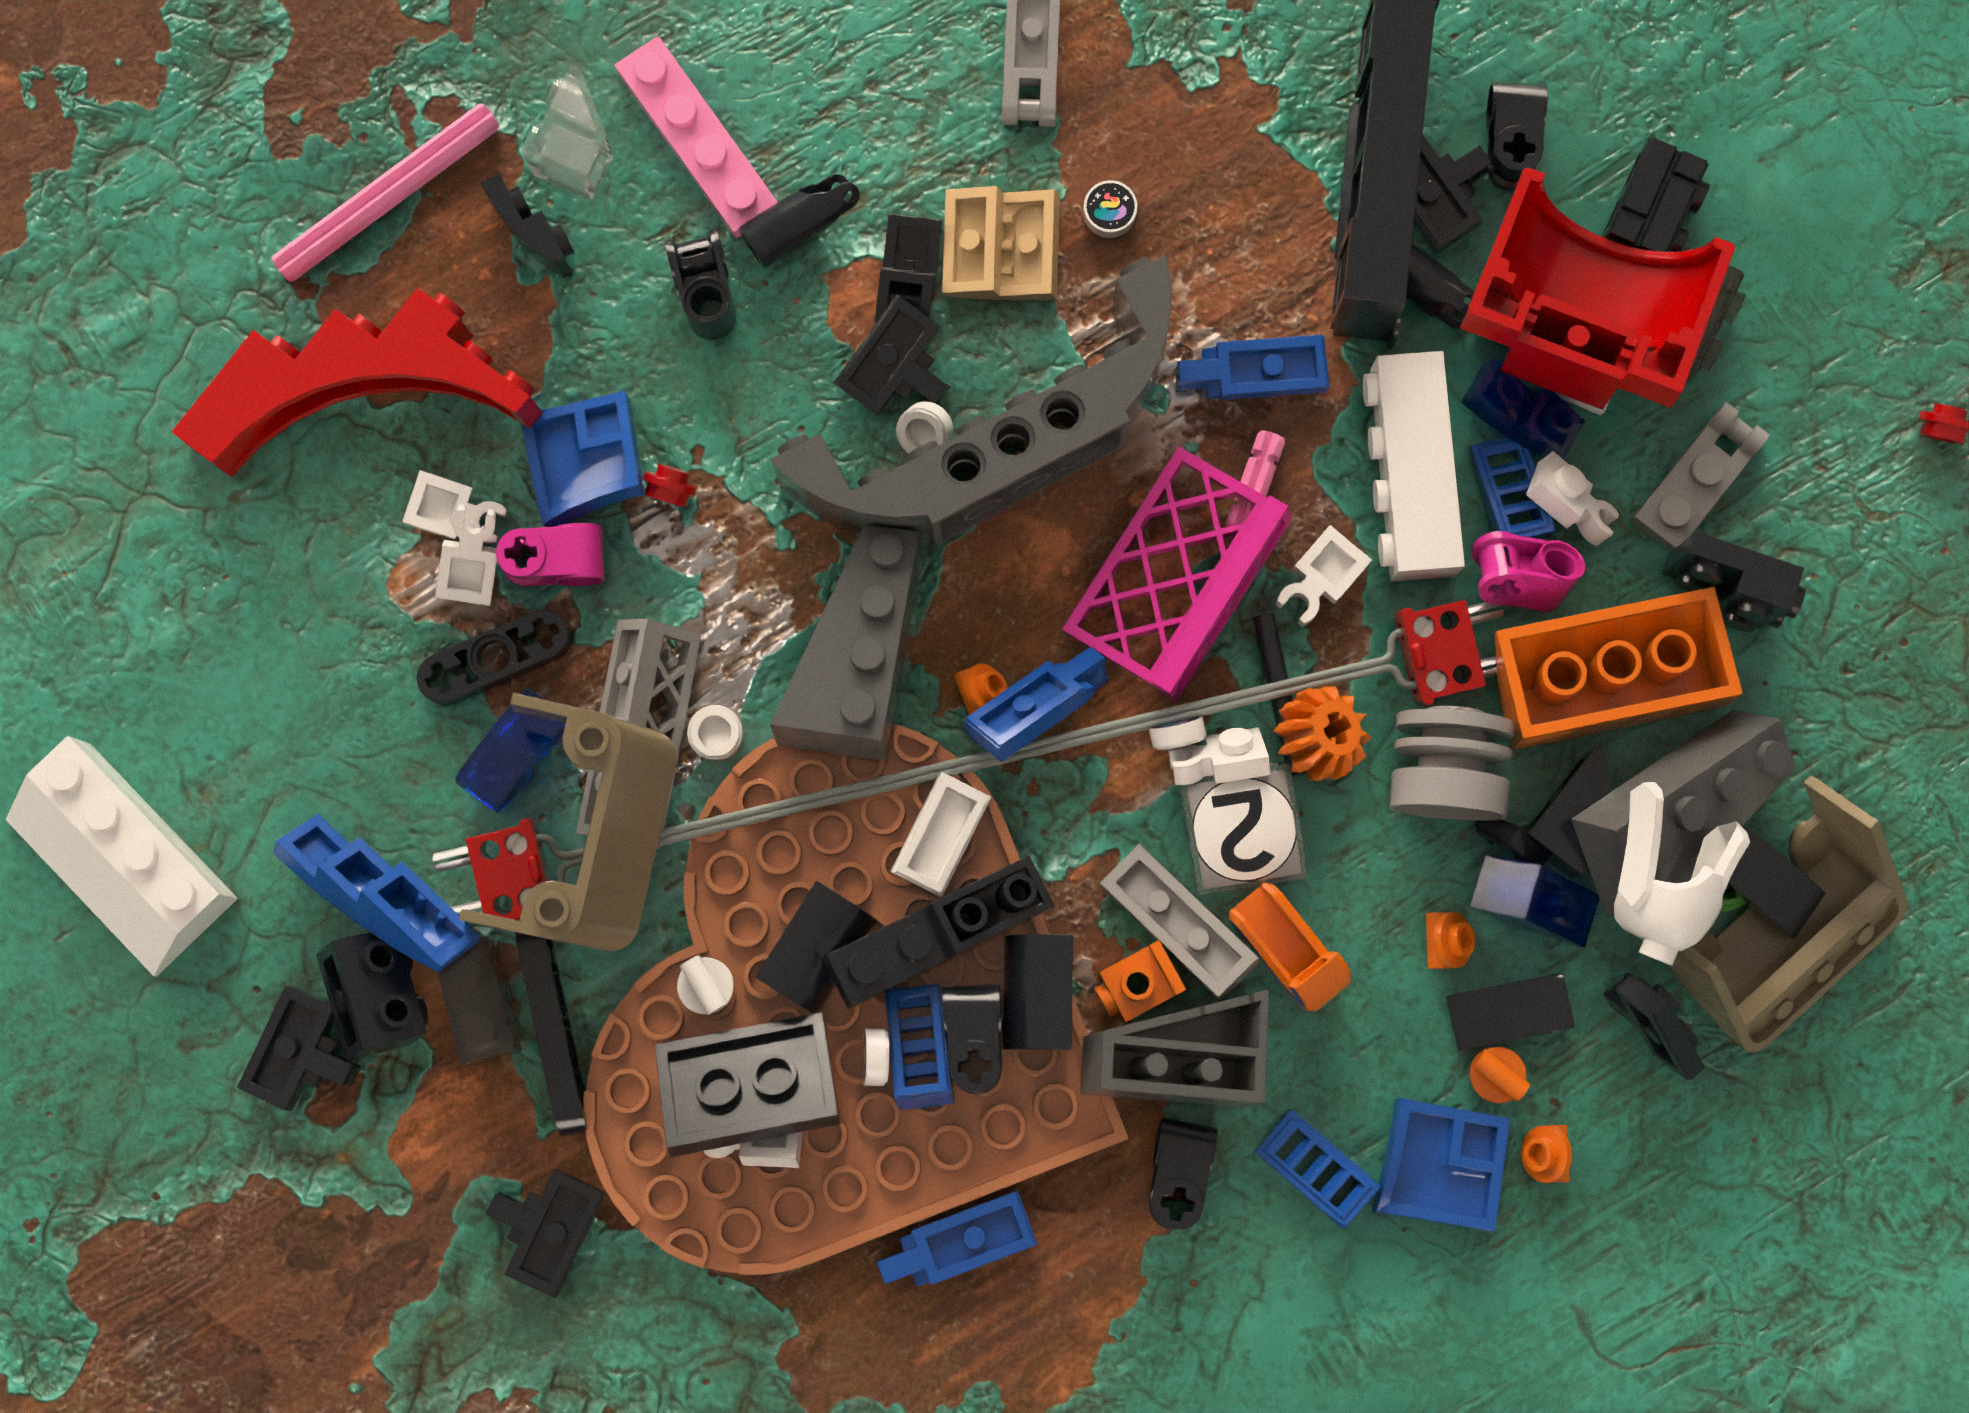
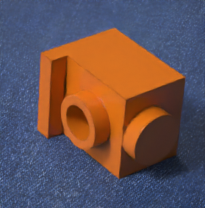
M1160 940L1099 972L1098 976L1103 984L1094 988L1108 1016L1111 1018L1119 1013L1124 1023L1186 990ZM1140 973L1146 977L1148 988L1145 993L1136 995L1128 990L1127 979L1131 974Z

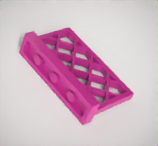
M1178 446L1062 628L1063 632L1085 646L1092 647L1105 658L1155 687L1161 694L1177 702L1292 521L1289 506L1271 495L1267 498ZM1183 465L1202 475L1206 494L1175 501L1172 483ZM1210 480L1225 489L1213 492ZM1167 493L1169 503L1158 506ZM1238 496L1254 505L1244 523L1221 529L1216 501ZM1209 504L1215 530L1184 538L1178 511ZM1171 513L1177 540L1146 547L1143 528L1148 520ZM1236 535L1226 550L1224 538ZM1137 539L1140 549L1129 552ZM1217 540L1221 559L1215 569L1192 575L1186 547ZM1180 549L1186 576L1155 584L1149 557ZM1142 559L1148 586L1117 593L1114 574L1120 564ZM1206 581L1197 596L1195 584ZM1108 585L1110 595L1099 598ZM1188 586L1192 605L1185 616L1163 621L1157 593ZM1150 595L1156 623L1126 630L1120 603ZM1113 605L1119 632L1095 637L1080 628L1092 609ZM1177 627L1168 641L1165 630ZM1159 632L1163 651L1151 670L1132 659L1128 639ZM1121 641L1123 653L1108 644Z

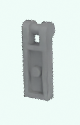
M1007 0L1002 125L1018 126V120L1039 121L1040 127H1055L1060 0ZM1019 86L1040 87V99H1020Z
M1727 401L1715 413L1630 520L1669 552L1690 537L1770 436L1758 425L1751 428L1738 418L1739 411ZM1721 434H1724L1738 445L1731 456L1714 444Z

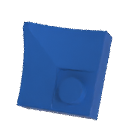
M625 391L542 410L543 413L530 429L522 425L533 487L544 527L563 525L602 507L645 495L631 400Z
M1404 1098L1395 1099L1390 1134L1379 1180L1380 1188L1376 1192L1372 1212L1495 1232L1510 1118Z

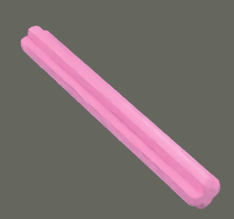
M484 104L476 105L274 254L272 258L274 265L285 279L290 282L295 281L498 131L499 124L497 119Z

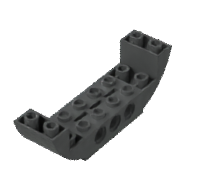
M1166 255L1151 262L1148 257L1140 258L1120 271L1121 277L1116 279L1112 313L1127 339L1106 350L1102 355L1103 361L1087 369L1082 364L1065 370L1054 379L1055 386L1037 395L1034 390H1028L1017 395L1005 404L1007 411L989 420L982 415L967 421L956 430L957 437L939 446L936 441H931L917 447L907 455L909 462L890 472L887 467H880L869 472L857 482L859 488L853 491L848 487L821 434L808 439L807 435L797 436L782 444L777 450L779 455L770 459L781 488L806 510L835 526L859 534L864 525L917 531L920 534V538H931L934 545L937 546L1126 447L1129 427L1141 413L1155 385L1169 330L1172 289ZM1057 422H1064L1072 427L1060 430L1051 425ZM1009 447H1018L1024 452L1013 456L1007 455L1002 451ZM961 472H970L976 475L972 480L966 482L953 478Z

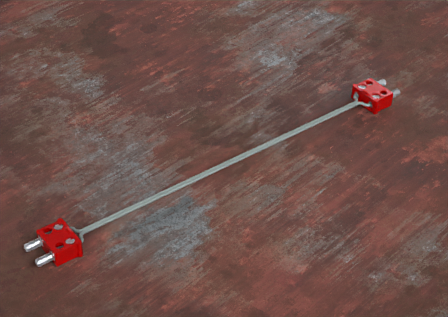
M1461 600L1415 612L1411 608L1400 609L1395 612L1394 622L1396 630L1389 635L1387 640L1388 651L1382 657L1036 739L1003 762L986 751L661 829L657 847L934 781L940 772L949 776H955L1299 693L1308 688H1321L1384 672L1392 673L1399 686L1411 690L1413 701L1417 705H1431L1434 703V698L1486 686L1485 678L1497 675V667L1482 670V667L1496 664V656L1480 660L1472 625L1502 618L1503 610L1470 617L1469 614L1502 605H1492L1483 602L1467 606L1466 600ZM1443 613L1450 619V625L1447 630L1440 623ZM1398 638L1409 681L1403 678L1401 671L1396 666L1386 664L1394 658L1396 652L1395 642ZM1456 667L1461 669L1463 675L1459 683L1453 678V671ZM530 817L522 819L519 822V826L466 838L467 846L434 853L432 861L469 853V857L434 865L437 872L472 865L480 900L451 907L457 914L461 913V909L475 910L482 908L481 913L515 920L520 918L524 900L530 890L540 883L551 881L542 842L549 846L556 858L567 860L559 866L557 871V881L564 883L566 871L571 867L581 865L585 848L569 852L561 851L551 836L539 834L537 821L535 822ZM490 840L496 842L500 848L499 855L496 858L490 857L486 852V845ZM502 895L508 896L513 902L510 912L503 911L499 906V899Z

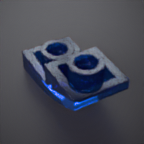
M1496 357L1483 364L1461 403L1492 428L1521 446L1544 457L1554 451L1562 459H1565L1585 420L1554 391L1541 388L1533 393L1517 377L1501 372L1502 363Z
M526 688L521 694L542 699L529 688ZM510 706L465 762L455 777L456 784L499 814L534 777V766L563 737L566 723L517 713Z

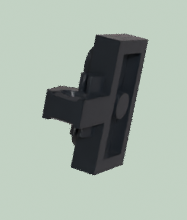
M1422 135L1414 225L1437 255L1481 226L1483 218L1469 200L1476 192L1471 184L1489 171L1488 167L1492 162L1480 145L1455 162L1449 153L1439 158Z
M897 294L836 378L834 384L876 415H880L896 392L907 399L912 391L916 389L933 403L939 404L950 386L928 371L935 359L925 351L942 327Z
M1626 973L1623 979L1603 994L1612 1009L1638 1028L1652 1054L1685 1080H1692L1705 1068L1694 1047L1699 1042L1698 1038L1677 1017L1676 1013L1680 1010V1006L1675 998L1661 985L1655 984L1651 988L1647 982L1633 974Z
M286 984L237 1088L281 1109L293 1111L305 1084L318 1088L324 1077L339 1085L345 1086L346 1084L352 1087L361 1069V1065L352 1061H346V1058L334 1054L339 1041L328 1036L335 1021L330 1002Z
M554 1169L542 1196L530 1191L525 1201L522 1202L500 1191L498 1194L495 1193L485 1215L511 1226L512 1228L507 1239L518 1245L504 1275L544 1294L557 1298L607 1192L561 1170Z

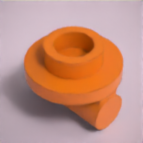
M979 663L953 675L969 715L1008 689L1004 677L987 664Z
M1458 912L1425 913L1428 969H1450L1464 966L1475 948V934L1471 925Z
M1504 1047L1485 1048L1475 1056L1470 1065L1469 1080L1473 1090L1479 1097L1491 1103H1506L1513 1099L1517 1102L1524 1096L1531 1085L1526 1081V1068L1521 1058L1512 1050Z
M1567 1125L1537 1126L1531 1129L1524 1137L1521 1146V1159L1526 1172L1534 1180L1542 1183L1570 1182L1572 1148L1568 1140Z

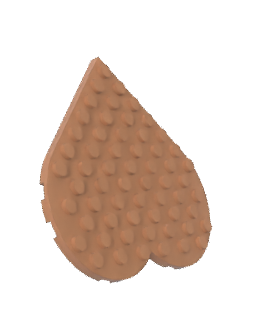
M893 725L886 761L777 746L775 738H772L754 749L732 768L733 771L722 781L712 797L708 798L697 821L957 759V757L933 739L900 725ZM973 771L951 777L991 796V799L942 897L1020 860L997 803L987 787ZM936 780L692 838L687 857L686 873H684L683 887L687 924L694 945L672 954L651 968L633 984L631 990L623 997L613 1013L609 1014L591 1053L592 1060L583 1097V1109L588 1129H585L587 1144L593 1165L604 1189L625 1219L647 1238L660 1246L661 1250L700 1268L738 1273L739 1275H762L789 1271L812 1264L1129 1139L1112 1096L1080 1094L1083 1037L1088 1036V1032L1073 994L1072 1050L1003 1049L1002 1034L1000 1035L1002 1074L996 1087L988 1093L980 1095L969 1094L960 1089L953 1081L955 1103L900 1110L894 1098L890 1043L888 1082L884 1086H864L863 1084L864 1029L878 1028L888 1031L885 992L847 1009L835 986L819 1013H823L826 1024L841 1124L803 1131L799 1168L743 1166L739 1158L740 1150H734L731 1154L722 1158L709 1157L704 1154V1151L670 1157L666 1148L655 1044L813 1014L755 977L816 880L876 919L868 935L942 898L890 873ZM1042 914L891 989L941 984L943 991V987L1000 984L1003 1025L1005 936L1049 934ZM697 955H700L701 958L708 957L721 961L729 968L734 979V993L730 1002L722 1010L709 1016L708 1014H699L688 1009L682 1003L677 991V982L682 971L680 965ZM931 1006L899 1010L900 1019L932 1015ZM934 1029L902 1033L903 1041L933 1038ZM975 1052L971 1054L970 1063L961 1065L960 1072L968 1074L971 1077L972 1083L976 1084L981 1082L982 1073L991 1071L992 1065L991 1063L983 1062L980 1054ZM936 1053L905 1056L906 1065L937 1061ZM938 1076L907 1080L908 1086L939 1083Z

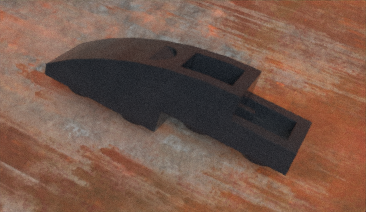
M1027 856L931 902L927 907L827 954L823 960L847 1009H850L988 942L1053 908L1055 905L1030 856Z

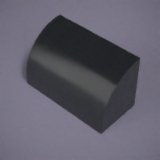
M816 880L755 978L813 1014L819 1013L836 986L823 958L827 954L867 936L876 919Z
M1026 934L1005 936L1003 1049L1072 1050L1073 935Z

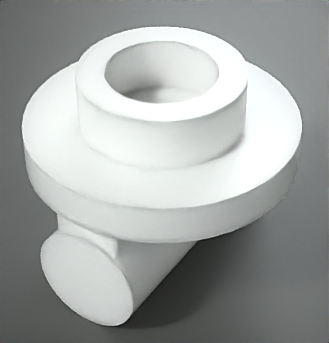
M697 955L680 965L682 971L678 978L677 991L682 1003L688 1009L699 1014H708L709 1016L722 1010L730 1002L734 993V979L731 971L724 963L713 958H701L700 955Z

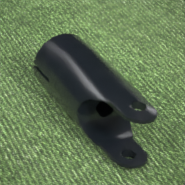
M833 174L817 184H811L798 189L739 226L738 229L757 262L765 269L824 232L837 221L840 215L858 203L860 192L857 186L848 182L843 175ZM834 183H840V185L832 189ZM850 191L852 196L849 200L845 201L844 197Z
M1412 243L1406 300L1430 316L1437 317L1448 326L1460 329L1469 306L1464 303V298L1471 299L1474 290L1462 283L1460 278ZM1453 314H1460L1462 320L1456 321L1453 318Z

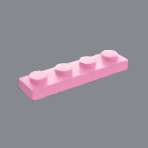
M659 36L614 65L621 79L736 239L741 236L738 229L739 226L778 203Z

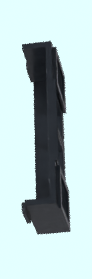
M1370 0L1362 22L1354 97L1358 98L1357 104L1350 105L1334 258L1338 259L1330 329H1334L1333 336L1386 341L1387 350H1392L1398 339L1401 322L1399 316L1406 303L1434 17L1440 0Z

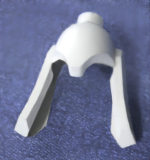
M1646 782L1630 791L1627 844L1618 893L1614 902V916L1622 929L1643 940L1639 953L1672 966L1678 951H1683L1699 942L1714 924L1721 911L1723 894L1730 877L1750 844L1748 833L1737 821L1717 826L1704 837L1689 882L1675 884L1655 880L1661 840L1664 798L1662 789L1655 782Z

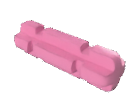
M1262 430L1258 432L1251 450V454L1254 456L1249 457L1240 482L1267 496L1277 467L1274 465V462H1278L1285 439L1269 431ZM1236 496L1234 501L1237 504H1232L1226 521V527L1244 523L1254 505Z

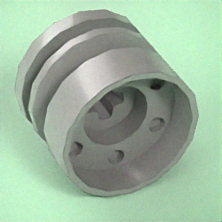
M1432 706L1427 709L1400 711L1396 714L1395 728L1397 730L1420 737L1397 739L1394 742V751L1401 755L1418 759V766L1395 769L1392 772L1389 809L1409 815L1449 820L1496 821L1508 818L1511 781L1505 777L1486 772V765L1500 764L1512 760L1513 750L1509 747L1489 742L1512 739L1515 732V722L1508 718L1487 714L1482 710L1459 706Z

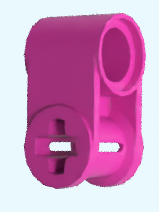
M570 523L556 527L518 528L510 530L503 535L497 544L496 557L498 564L508 579L518 586H591L605 581L602 526L598 524ZM528 547L535 557L529 558L527 560V567L520 569L514 559L520 557L522 548Z
M1496 531L1479 537L1471 548L1473 560L1480 566L1482 575L1478 584L1480 598L1492 605H1510L1533 609L1542 613L1555 611L1585 571V562L1582 555L1568 543L1559 540L1548 541L1518 536L1507 531Z

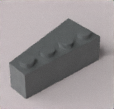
M1732 710L1571 819L1605 915L1615 917L1614 902L1618 893L1628 836L1630 791L1646 782H1655L1662 789L1664 798L1663 818L1655 880L1675 884L1689 882L1704 837L1717 826L1735 821L1743 827L1796 768L1779 718Z

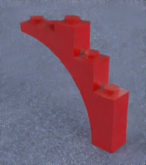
M417 288L383 331L360 314H357L353 320H350L337 309L331 313L301 352L277 334L270 342L253 330L171 432L232 478L260 447L295 422L333 404L371 394L421 391L458 396L494 408L529 429L543 411L531 398L535 389L528 382L511 370L503 377L490 367L494 360L484 350L470 341L474 335L462 322L461 319L466 313L457 304L441 293L433 299Z

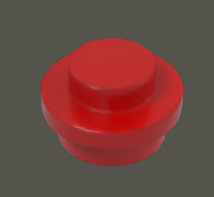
M1934 403L1932 412L1920 411L1918 420L1923 422L1919 434L1948 443L1964 445L1966 435L1969 433V421L1965 420L1968 411L1954 406Z
M658 464L656 473L645 471L643 480L647 481L645 495L686 507L689 495H695L697 486L688 483L690 473L664 464Z

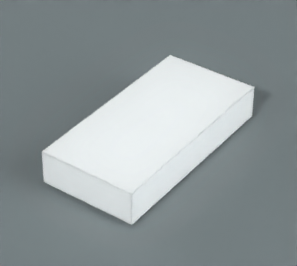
M940 772L890 873L938 897H942L991 796Z

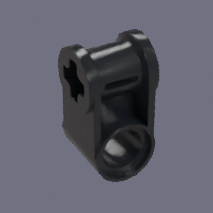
M1492 82L1490 85L1486 127L1488 131V158L1492 164L1488 167V177L1500 189L1515 191L1523 169L1528 167L1536 170V166L1542 158L1548 104L1547 85ZM1512 154L1517 155L1518 163L1513 162Z
M709 230L708 237L676 244L673 239L665 241L672 276L676 288L679 290L682 307L692 331L700 338L706 340H718L727 336L736 322V311L727 279L729 272L718 230ZM714 300L722 304L721 309L712 316L703 317L696 313L698 307L706 301Z
M1000 984L943 987V1020L945 1037L948 1044V1063L951 1078L960 1089L969 1094L980 1095L988 1093L996 1087L1002 1074L1000 1035L1003 1034ZM975 1052L980 1054L983 1062L991 1063L992 1065L991 1071L982 1073L981 1082L976 1084L972 1083L971 1077L968 1074L960 1072L961 1065L970 1063L971 1054Z
M1161 1117L1154 1149V1171L1149 1195V1211L1152 1218L1160 1226L1170 1230H1184L1193 1226L1200 1219L1204 1206L1207 1182L1215 1157L1218 1135L1217 1127ZM1175 1187L1182 1189L1181 1198L1185 1201H1190V1208L1188 1212H1179L1177 1220L1173 1221L1170 1219V1210L1161 1207V1200L1164 1196H1172Z

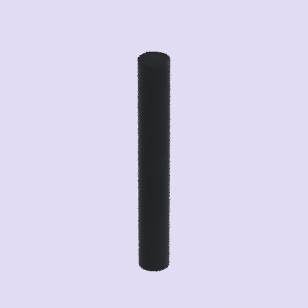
M1274 613L1253 617L1267 684L1289 679ZM1292 695L1271 699L1276 726L1284 722L1279 710L1286 703L1293 701ZM1279 735L1280 744L1282 747L1285 744L1284 738ZM1290 754L1283 755L1288 778L1306 775V771L1301 773L1290 772L1292 757Z

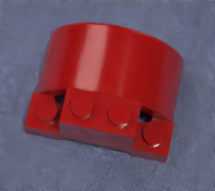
M1528 167L1524 168L1460 329L1509 347L1500 369L1501 372L1601 410L1604 409L1617 388L1671 408L1685 386L1734 253V244L1714 237L1711 242L1697 249L1681 252H1660L1634 248L1608 240L1586 230L1566 217L1547 196L1544 188L1545 173Z

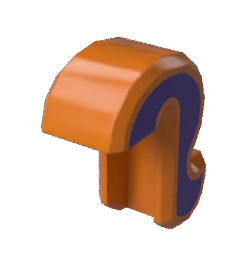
M1263 883L1229 911L1228 919L1242 940L1251 946L1277 983L1305 1011L1317 1012L1351 984L1352 972L1338 952H1329L1275 885Z

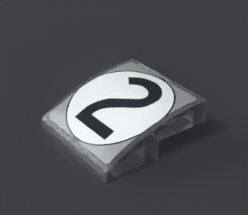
M1288 761L1270 763V775L1215 784L1214 777L1211 775L1205 776L1193 784L1179 785L1185 830L1189 838L1195 889L1198 896L1261 886L1263 883L1274 884L1308 878L1298 808Z

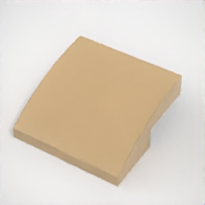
M997 186L946 189L942 293L949 297L984 300L1057 299L1060 195L1056 190L1003 193Z

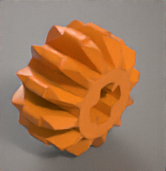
M1325 686L1321 689L1308 688L1297 693L1293 701L1286 703L1279 710L1284 722L1279 723L1273 732L1284 738L1285 744L1280 748L1278 754L1291 755L1292 764L1290 772L1301 773L1306 771L1309 781H1322L1327 778L1335 780L1348 775L1349 771H1352V766L1360 764L1366 758L1361 745L1366 744L1372 736L1361 729L1360 723L1363 722L1368 714L1355 713L1353 711L1354 696L1343 695L1340 697L1336 686Z

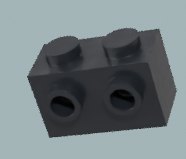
M370 932L334 940L316 954L346 1061L409 1046L427 1034L428 1010L423 997L420 994H416L410 975L413 968L412 958L397 951Z

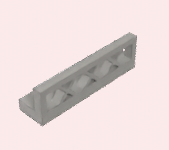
M650 619L618 620L600 713L665 734L675 746L678 761L702 634ZM663 638L681 642L678 664L669 672L666 671L659 658ZM662 691L670 706L667 719L656 726L649 713L651 698ZM588 770L576 830L577 835L588 836L602 772ZM673 776V781H672V785H671V789H670V794H669V798H668V802H667V807H666V811H665V815H664V820H663V824H662V829H665V823H666V818H667V813H668V808H669V803H670V797H671V792H672V787H673V782H674V776Z

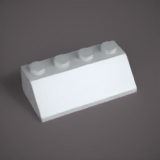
M67 736L26 775L5 819L153 976L157 977L238 899L91 744Z

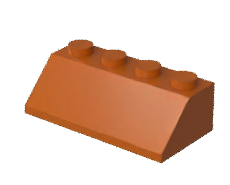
M1715 587L1495 632L1498 699L1503 717L1515 722L1514 737L1509 740L1511 750L1727 707L1743 694Z

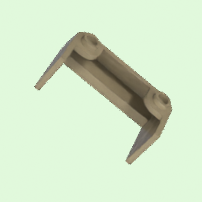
M513 693L510 705L514 712L566 723L563 733V747L568 758L581 768L602 772L576 885L559 881H546L532 888L524 900L519 921L467 909H461L459 920L603 951L621 950L634 940L639 929L676 768L677 753L675 746L665 734L597 711Z
M1812 775L1803 783L1815 814L1809 820L1798 824L1789 837L1788 856L1790 861L1813 880L1826 894L1795 939L1789 938L1757 914L1747 909L1717 937L1708 931L1699 942L1683 951H1678L1672 966L1666 964L1669 972L1724 1032L1748 1052L1760 1051L1772 1043L1885 939L1901 922L1907 909V898L1879 821Z

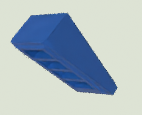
M1521 433L1470 445L1469 451L1491 532L1507 531L1518 536L1542 540L1549 539L1556 532L1552 516L1526 495L1536 468L1524 434ZM1514 451L1516 461L1493 467L1489 466L1487 457ZM1519 472L1521 481L1496 486L1495 477ZM1525 492L1527 501L1503 506L1501 497ZM1530 512L1532 521L1510 526L1507 517Z
M941 984L885 991L894 1098L900 1110L955 1103L953 1080L948 1063V1044L944 1031ZM927 1006L932 1008V1015L900 1019L899 1010ZM934 1029L933 1038L903 1041L902 1033ZM936 1053L937 1061L907 1065L905 1063V1056ZM938 1076L939 1083L908 1086L907 1080Z
M1292 1109L1287 1112L1254 1150L1265 1162L1342 1229L1353 1220L1380 1188L1377 1182ZM1298 1130L1304 1138L1283 1161L1276 1153L1293 1133ZM1315 1145L1322 1153L1304 1174L1300 1176L1293 1169ZM1333 1161L1339 1169L1318 1192L1311 1185ZM1351 1177L1357 1185L1338 1207L1334 1206L1329 1200L1347 1179Z

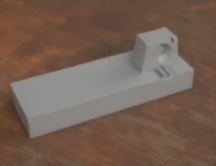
M1140 844L1100 882L1102 888L1157 941L1160 940L1162 946L1220 1002L1260 962L1259 958Z

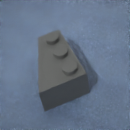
M1269 990L1084 1036L1080 1094L1235 1108L1265 1104Z

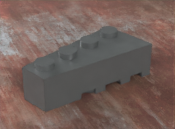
M864 525L770 724L777 746L874 760H887L923 559L919 532Z

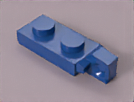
M1322 334L1217 342L1215 347L1202 349V359L1178 361L1175 368L1177 391L1205 389L1206 399L1233 400L1325 393L1330 388L1325 339Z
M1089 647L1066 664L1059 663L1054 665L1048 660L967 716L964 721L967 734L999 761L1003 762L1092 698L1095 691L1109 680L1106 672L1105 657L1092 647Z
M1018 1190L912 1229V1233L899 1237L903 1251L878 1260L877 1266L884 1284L912 1274L916 1286L929 1282L933 1285L1037 1245Z

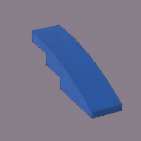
M316 814L287 833L275 843L273 854L315 892L359 926L397 951L436 972H440L480 941L481 935L466 921L459 920L460 916L403 861L392 868L360 837L349 843L319 814Z

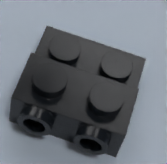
M1699 532L1693 533L1668 553L1662 574L1675 578V584L1687 591L1715 587L1724 624L1730 628L1745 632H1753L1755 628L1761 629L1766 625L1779 628L1785 616L1794 619L1801 609L1806 593V588L1799 585L1804 571L1803 567Z

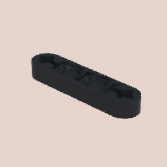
M515 932L552 1112L558 1132L562 1137L584 1132L585 1129H588L583 1109L585 1088L553 940Z

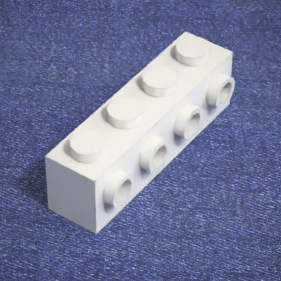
M1443 351L1377 356L1370 369V373L1363 375V397L1366 407L1374 406L1375 426L1368 429V449L1371 460L1379 459L1381 480H1374L1373 502L1375 512L1384 513L1386 534H1379L1378 536L1381 567L1389 566L1390 582L1456 577L1465 567L1444 353Z

